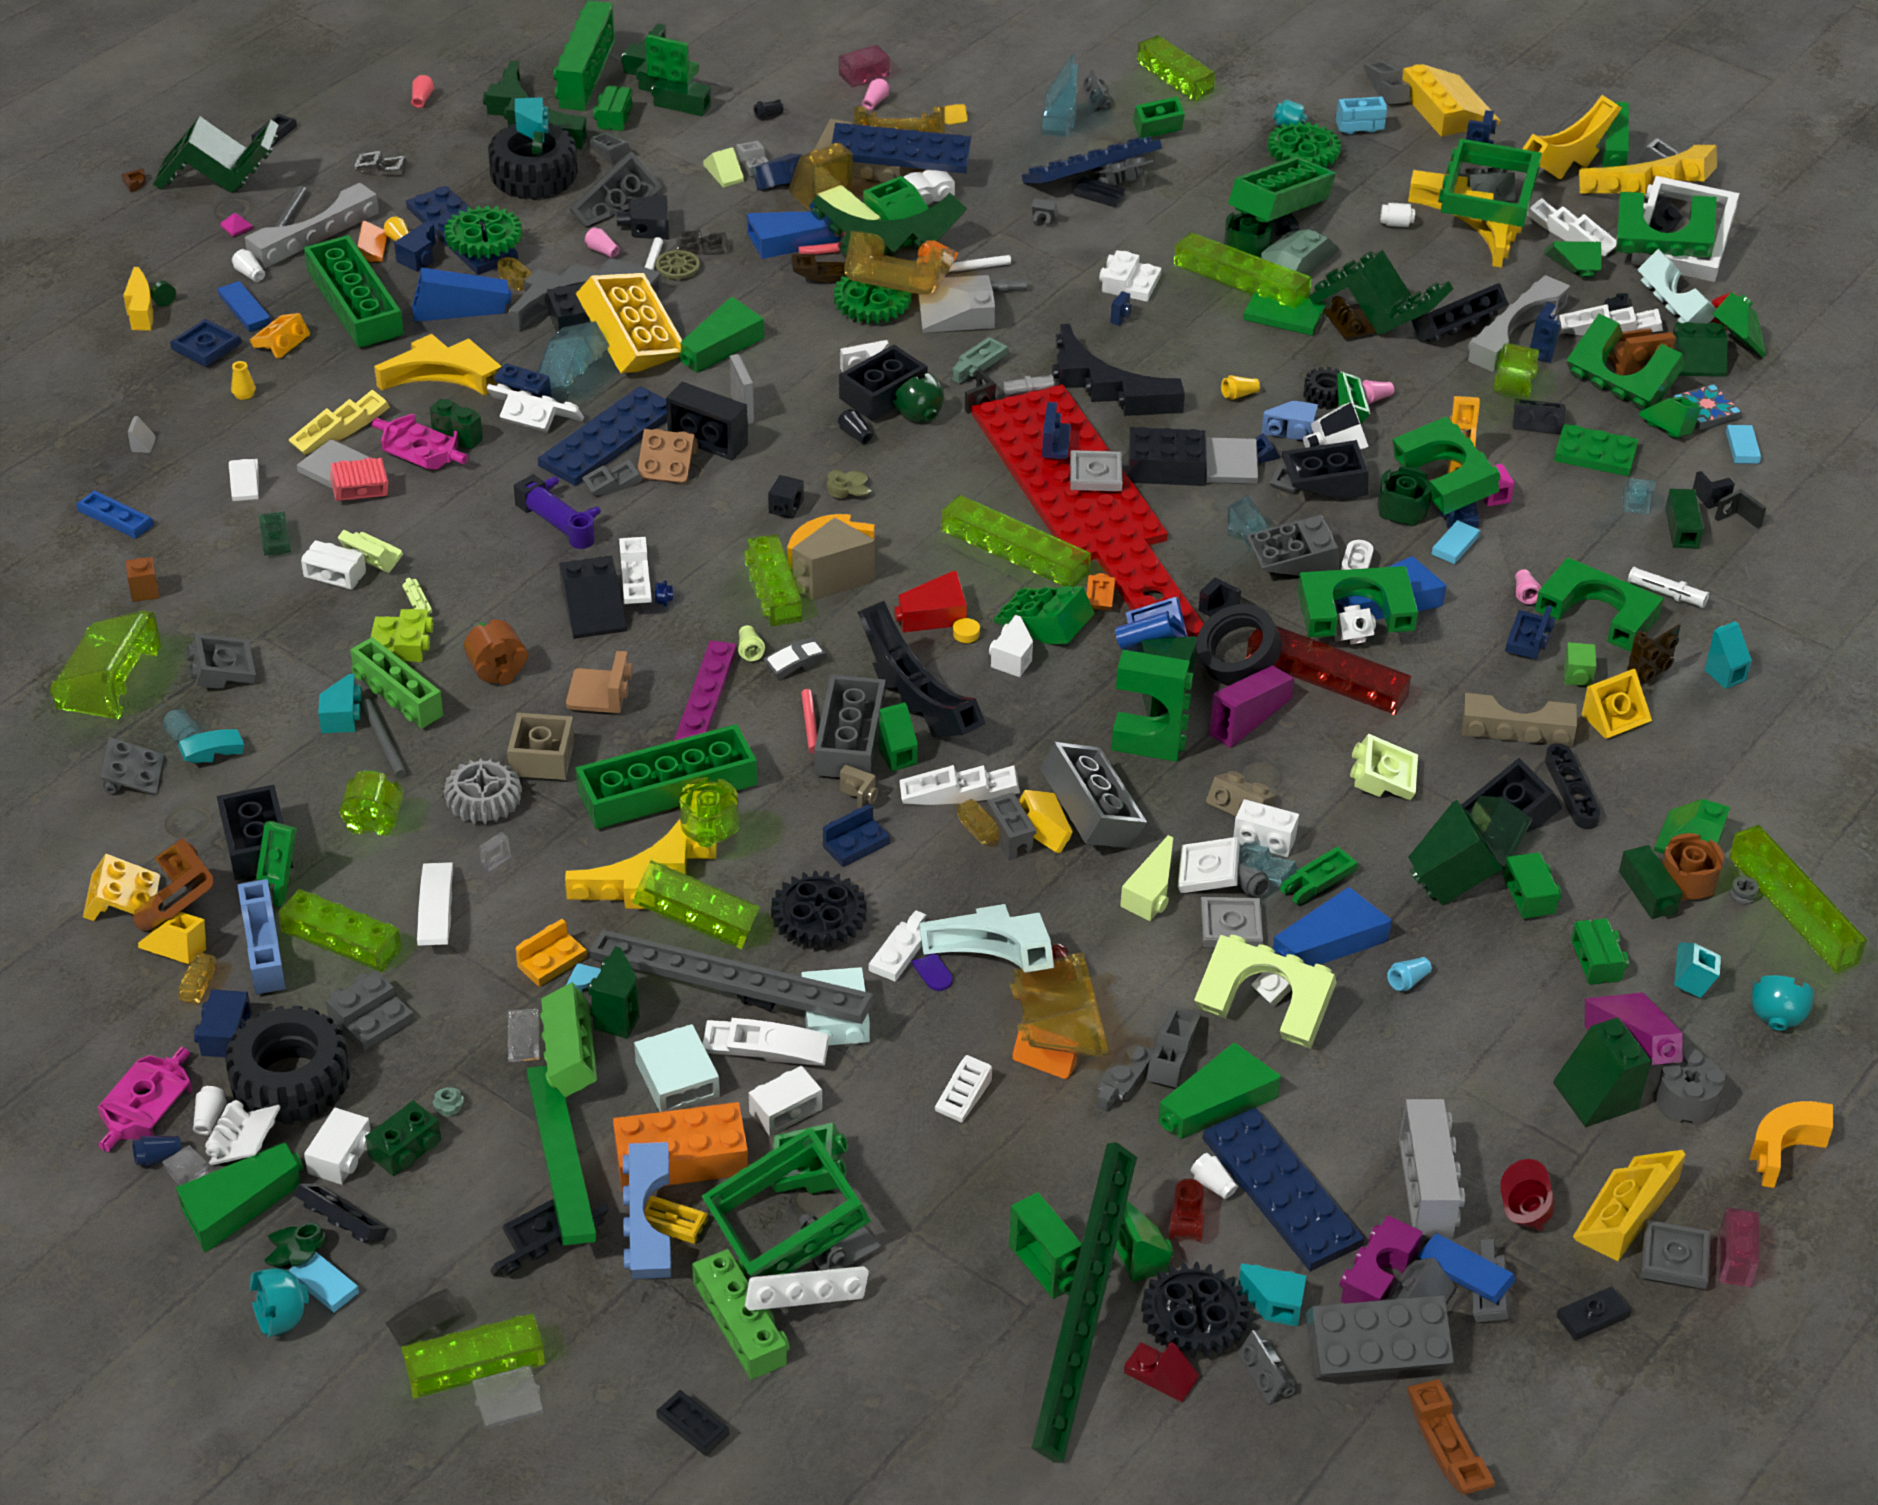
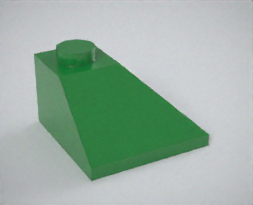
M1554 241L1544 249L1546 256L1572 274H1580L1582 278L1594 277V274L1601 270V242Z
M1731 292L1712 315L1721 324H1724V327L1732 335L1763 358L1766 355L1758 314L1751 307L1754 303L1743 294L1739 297Z
M1700 799L1669 810L1654 851L1664 854L1670 840L1674 836L1685 833L1701 835V840L1709 843L1711 839L1719 845L1725 830L1730 807L1706 799Z
M1127 1201L1115 1249L1132 1283L1157 1276L1159 1271L1167 1273L1169 1271L1170 1258L1173 1257V1250L1169 1240L1164 1239L1158 1227Z

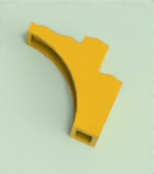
M1602 95L1596 104L1571 127L1549 136L1532 134L1523 149L1541 152L1540 167L1561 180L1573 161H1576L1585 168L1589 166L1600 150L1596 145L1622 107Z
M430 334L412 342V350L374 366L376 384L382 391L411 382L442 381L466 386L484 396L489 393L487 390L488 384L494 386L501 384L495 382L494 376L502 366L470 339L447 347L433 334Z

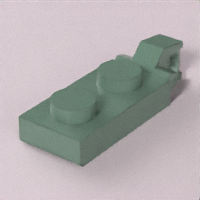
M988 337L959 357V361L952 369V380L960 384L967 381L969 376H976L977 369L984 371L1008 355L1009 347Z

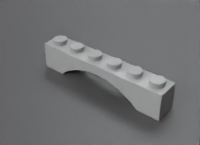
M361 183L353 185L341 191L333 205L314 218L288 226L262 228L245 236L246 250L251 251L260 266L265 269L304 250V247L317 244L379 214L377 194Z
M1546 275L1538 282H1534L1532 287L1526 293H1522L1514 304H1510L1504 313L1495 318L1494 322L1486 326L1477 337L1471 339L1468 345V350L1470 351L1468 361L1494 372L1506 361L1509 345L1508 337L1521 325L1536 320L1547 302L1557 305L1554 315L1559 313L1567 305L1570 285Z

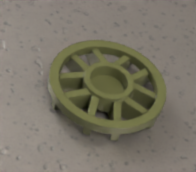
M672 250L661 254L656 259L655 266L656 271L661 272V275L666 277V280L669 281L672 278L678 282L682 278H693L694 274L699 272L700 260L689 251Z

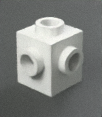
M1360 605L1344 607V613L1337 614L1335 642L1350 640V645L1366 642V636L1374 635L1376 622L1374 615L1370 612V608L1361 610Z

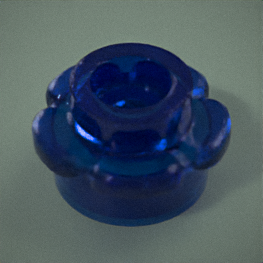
M663 580V583H655V603L667 606L668 601L673 600V587L668 585L666 580Z

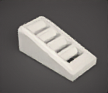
M966 1055L937 1102L935 1111L963 1123L991 1083L992 1066ZM964 1081L973 1084L974 1086L964 1083ZM957 1091H958V1092H961V1093H963V1094H965V1095H968V1097L957 1093ZM952 1100L963 1106L962 1108L958 1107L952 1103H949V1101Z

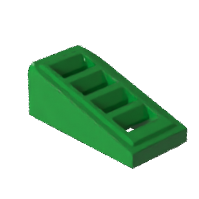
M1339 372L1337 374L1339 406L1353 402L1360 424H1362L1370 415V410L1359 377Z

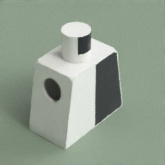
M1353 402L1341 405L1312 422L1313 434L1303 437L1306 448L1357 440L1360 450L1369 447Z

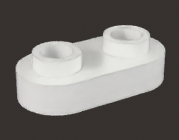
M1364 540L1351 541L1347 546L1341 570L1369 568L1373 556V546Z

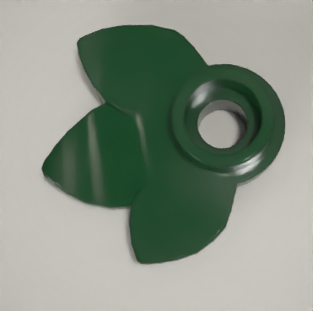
M306 1223L299 1227L292 1226L269 1234L268 1238L277 1248L264 1261L266 1264L276 1267L284 1266L288 1263L293 1267L304 1264L325 1243V1231L317 1223Z

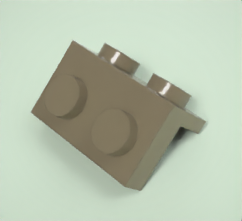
M1229 771L1214 777L1206 802L1231 815L1237 816L1244 799L1273 806L1277 795L1269 792V787L1256 782L1252 784L1244 780L1245 777L1242 774Z

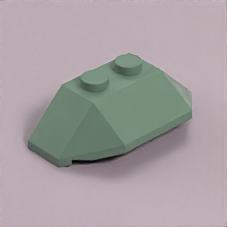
M1307 229L1287 232L1261 253L1266 284L1284 293L1288 292L1338 252L1339 247L1329 238L1320 235L1316 231Z

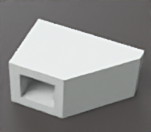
M1015 615L1009 624L1004 625L1001 635L997 640L992 641L989 648L991 667L1017 677H1021L1032 662L1033 640L1020 616Z

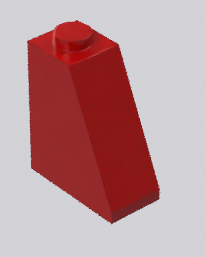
M951 571L898 595V606H894L895 621L900 622L903 633L953 627L957 620L966 618L967 604L957 571Z

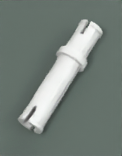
M1637 567L1631 569L1628 577V583L1673 597L1674 601L1677 602L1685 601L1704 608L1708 601L1709 592L1687 586V582L1684 581L1678 583L1640 570Z

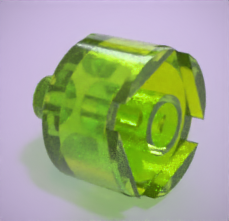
M1505 343L1497 364L1499 367L1497 374H1495L1494 391L1529 398L1532 388L1530 381L1531 378H1536L1538 364L1536 362L1539 350Z
M361 771L355 773L354 778L347 780L339 809L341 818L347 824V829L355 834H360L366 830L376 831L384 836L390 835L397 823L404 796L402 786L396 780L394 784L386 780L387 775L380 772Z
M700 778L691 781L682 789L679 801L680 824L682 831L687 837L697 841L702 847H710L716 842L729 838L738 831L737 791L729 782L718 779V782L708 781V778Z

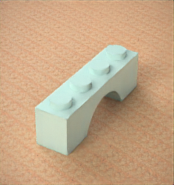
M1659 249L1637 269L1644 276L1641 281L1650 290L1653 287L1656 289L1653 294L1662 303L1665 300L1668 302L1665 307L1674 316L1677 314L1681 316L1677 319L1680 323L1708 324L1714 318L1712 314L1716 308L1696 288L1686 293H1677V282L1682 272Z

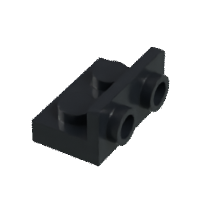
M1515 398L1513 428L1561 434L1566 412L1565 404Z

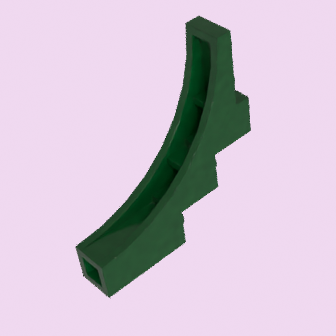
M657 23L649 31L648 35L666 38V26ZM646 38L640 44L631 43L623 51L621 63L623 64L624 73L636 76L639 90L651 92L654 106L701 117L711 107V86L692 80L689 84L647 74Z
M510 60L507 69L503 70L502 80L498 81V84L491 83L488 91L484 92L483 104L487 106V114L504 116V119L508 122V128L516 123L515 98H530L520 86L519 61ZM548 108V122L553 123L554 126L562 127L565 131L567 130L575 140L576 148L582 149L587 138L586 117L568 115Z
M951 193L945 196L939 203L920 214L888 221L869 220L850 215L832 206L819 195L811 201L809 206L811 214L819 221L823 220L828 224V229L833 235L842 237L838 244L839 251L846 259H852L854 262L873 242L881 254L888 255L890 258L909 238L912 240V245L919 251L921 245L926 241L935 240L938 242L967 210Z

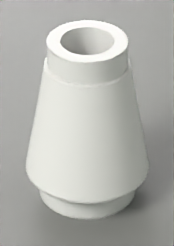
M241 249L233 255L232 263L235 270L255 282H259L265 277V271L251 251Z
M204 1086L201 1092L196 1094L194 1132L201 1135L211 1134L227 1104L225 1099L226 1093L222 1089L214 1086Z
M1205 1153L1191 1167L1190 1171L1194 1174V1180L1221 1196L1224 1200L1228 1199L1238 1188V1185L1234 1183V1180L1216 1156L1212 1157L1209 1153Z

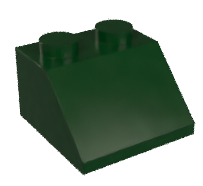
M1675 323L1673 334L1676 339L1673 349L1683 354L1686 363L1678 376L1726 377L1727 335L1724 324Z

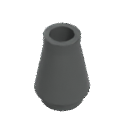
M1239 862L1238 885L1248 897L1262 898L1265 896L1271 886L1268 875L1265 872Z

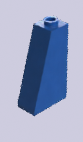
M811 211L747 214V234L762 259L799 252L798 247L839 243L842 239L841 236L836 237L828 229L829 225L823 220L819 221L811 214Z
M421 268L412 304L413 321L504 314L506 304L510 305L512 291L508 290L507 280Z
M1411 556L1389 566H1406L1418 611L1440 607L1444 604L1447 585L1416 558ZM1346 596L1337 600L1336 610L1338 613H1344V607L1360 605L1361 610L1370 608V612L1374 615L1375 620L1384 618L1381 607L1369 598Z
M1348 887L1274 936L1273 950H1275V954L1286 957L1287 954L1297 956L1303 960L1304 964L1314 967L1315 964L1320 965L1385 943L1389 940L1392 919Z

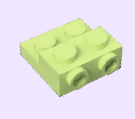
M1370 734L1365 737L1362 743L1358 742L1355 745L1352 758L1357 759L1350 773V777L1355 779L1354 787L1378 797L1386 790L1407 800L1413 798L1416 794L1417 754Z

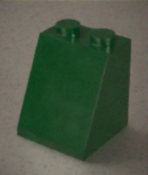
M1196 636L1142 640L1141 653L1190 661L1189 673H1194L1197 638ZM1142 694L1147 717L1161 716L1169 712L1160 700L1153 696Z
M1458 800L1451 803L1408 856L1414 867L1410 869V872L1415 881L1422 885L1430 899L1436 897L1442 906L1502 870L1481 829Z
M1619 1017L1592 1025L1555 1077L1553 1084L1586 1128L1639 1110L1651 1060Z

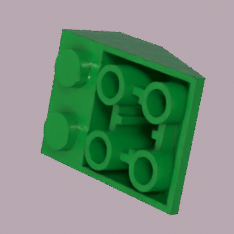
M902 176L864 190V204L874 213L878 214L882 221L904 219L929 209L916 187ZM909 238L903 244V247L912 245V240Z
M1084 587L1022 588L1015 593V596L1008 604L1001 608V611L993 620L995 623L1004 626L1009 624L1014 616L1017 615L1021 617L1031 638L1045 644H1068L1095 613Z

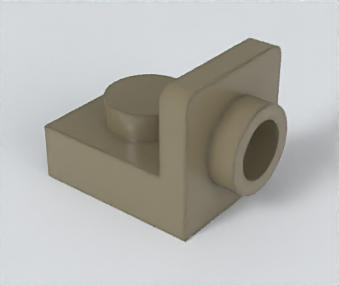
M845 764L840 771V791L857 797V809L873 804L878 794L875 775Z

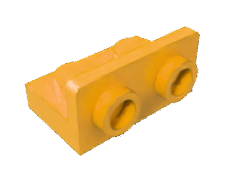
M300 313L279 316L253 336L250 342L253 348H271L275 358H281L310 335V331Z
M563 919L547 926L544 930L524 940L515 948L517 967L538 987H541L587 958L586 949L568 934L567 922Z

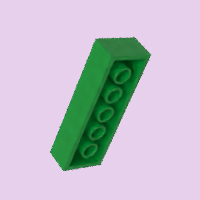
M587 0L584 9L580 10V18L575 21L574 31L570 32L569 42L565 43L564 53L559 57L558 67L555 66L553 77L554 80H557L555 99H558L559 109L586 110L615 43L613 3Z
M1296 156L1236 177L1228 204L1235 207V210L1240 213L1254 215L1258 221L1269 222L1328 199L1336 173Z
M349 235L304 247L307 272L358 348L404 335L401 310Z
M737 724L575 767L577 792L595 829L686 805L690 789H718L719 795L757 785V760Z

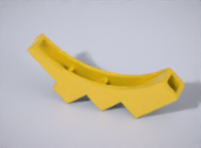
M1693 145L1680 154L1652 162L1618 167L1581 168L1579 170L1580 193H1620L1621 191L1644 193V196H1646L1648 185H1653L1656 176L1678 181H1705L1717 168V145Z
M1413 170L1408 202L1427 205L1441 210L1442 203L1438 202L1440 189H1443L1444 175L1447 174ZM1458 177L1454 193L1493 200L1494 193L1471 191V187L1467 186L1468 177ZM1454 215L1471 225L1486 241L1492 255V266L1502 267L1503 258L1508 259L1510 242H1515L1516 233L1521 234L1522 227Z
M690 789L687 804L673 828L652 847L636 856L608 866L566 871L567 900H624L625 909H654L656 883L686 884L687 858L716 859L719 821L718 789Z

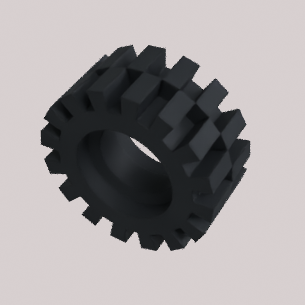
M1319 367L1318 371L1314 368L1311 370V373L1308 372L1307 376H1305L1303 393L1305 401L1318 404L1319 409H1322V406H1325L1326 410H1330L1331 406L1334 409L1338 408L1337 374L1339 369L1335 368L1332 371L1331 367H1327V370Z

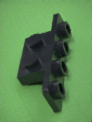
M1660 195L1657 198L1659 202L1656 201L1649 224L1652 229L1666 233L1684 218L1669 201L1672 197Z
M553 1199L503 1225L502 1229L514 1248L515 1253L496 1262L490 1272L493 1276L501 1272L504 1276H507L521 1267L519 1262L531 1257L532 1261L541 1258L550 1251L548 1247L557 1242L561 1246L563 1245ZM607 1203L591 1211L595 1228L605 1222L604 1217L610 1210Z

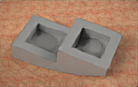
M758 141L736 145L742 164L750 176H754L751 167L768 162V159L765 157L764 147Z

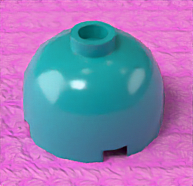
M1779 975L1763 976L1760 979V983H1757L1755 980L1751 993L1754 1013L1764 1023L1768 1024L1771 1029L1784 1031L1787 1028L1801 1024L1809 1016L1813 1006L1814 989L1809 984L1804 982L1803 987L1794 984L1795 978Z
M271 1268L252 1272L250 1276V1292L257 1290L256 1301L252 1302L262 1333L267 1334V1337H273L292 1330L299 1324L304 1314V1304L309 1302L306 1285L304 1283L299 1284L297 1278L292 1273L283 1269Z

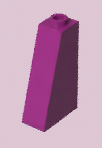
M1272 665L1213 694L1209 735L1232 748L1292 699L1294 678Z
M1643 992L1585 998L1586 1029L1589 1030L1592 1025L1619 1017L1650 1058L1651 1065L1682 1062L1683 1033Z

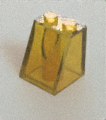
M839 142L800 156L789 186V192L809 211H811L809 208L811 201L818 193L842 185L852 193V152Z

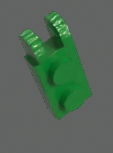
M268 821L264 825L256 879L258 881L268 879L269 890L271 883L275 884L272 902L275 906L281 907L286 900L297 828Z
M1337 846L1298 869L1295 874L1284 880L1280 891L1288 895L1296 891L1302 884L1303 887L1295 893L1292 901L1299 906L1303 905V903L1310 900L1313 894L1317 895L1357 871L1359 863Z

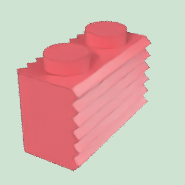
M365 458L362 461L353 460L352 462L342 460L337 463H331L330 481L335 501L387 496L388 479L382 458Z

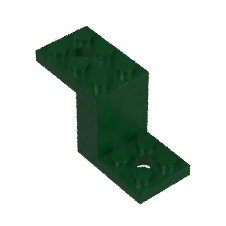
M199 116L165 156L153 185L160 190L166 183L170 185L177 175L176 171L178 169L182 171L188 163L221 187L233 193L237 187L242 188L249 173L254 174L260 166L259 161L262 158L266 160L273 150L271 146L278 137L275 134L278 124L270 120L248 147L245 148Z
M1382 249L1376 253L1372 251L1366 253L1358 262L1355 260L1348 262L1340 271L1337 268L1325 275L1327 279L1320 281L1314 286L1316 290L1308 297L1315 304L1348 287L1379 336L1432 311L1454 288L1449 281L1441 285L1436 282L1429 286L1426 292L1421 293V291H1417L1411 295Z

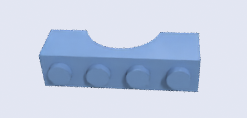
M268 879L237 884L255 995L284 990L286 986Z
M668 1142L629 1144V1154L623 1155V1174H629V1186H623L624 1205H630V1217H624V1237H630V1249H624V1268L630 1269L632 1279L671 1278L670 1236L664 1235L652 1228L644 1215L645 1206L650 1196L660 1187L670 1183Z

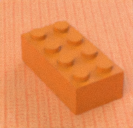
M739 1102L613 1118L615 1148L622 1192L623 1186H629V1174H623V1155L629 1154V1144L668 1142L670 1183L664 1186L729 1178L737 1174L741 1169L748 1167V1150Z

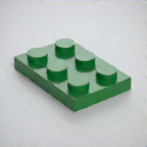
M1564 424L1554 461L1629 477L1639 439L1626 435L1607 433L1602 430H1592L1577 425Z

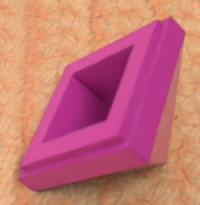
M236 213L220 223L221 227L232 237L253 229V225Z

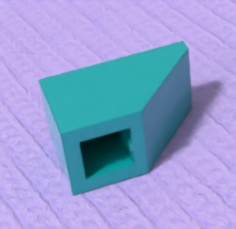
M515 98L516 130L532 139L534 131L542 132L544 142V133H549L548 106L543 107V98Z
M1736 621L1714 630L1704 669L1722 687L1728 689L1747 680L1752 661L1740 626Z
M354 674L346 675L319 694L318 715L321 734L355 732L356 720H361L360 704H357V701H362L361 685H356Z
M1680 942L1677 946L1674 986L1701 998L1720 976L1721 956L1695 943Z
M1241 1263L1238 1286H1243V1295L1248 1297V1301L1265 1321L1298 1327L1307 1275Z

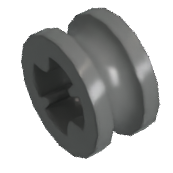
M1746 876L1735 878L1730 891L1731 899L1741 905L1752 904L1756 900L1759 889L1758 883Z

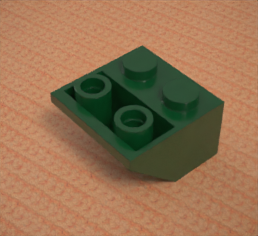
M615 946L610 956L604 958L597 978H593L590 982L588 995L591 996L592 1001L590 1015L593 1016L594 1030L628 1039L640 1018L637 976L621 947Z

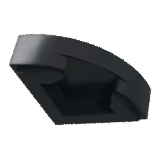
M1618 293L1616 297L1607 298L1604 305L1608 306L1609 312L1628 308V293Z

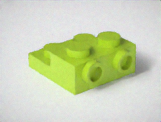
M401 609L399 617L375 616L371 637L376 639L403 662H423L425 651L430 649V636L428 633H433L434 620L433 617H429L428 610Z

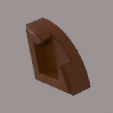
M143 168L121 174L122 181L130 192L140 189L146 182Z

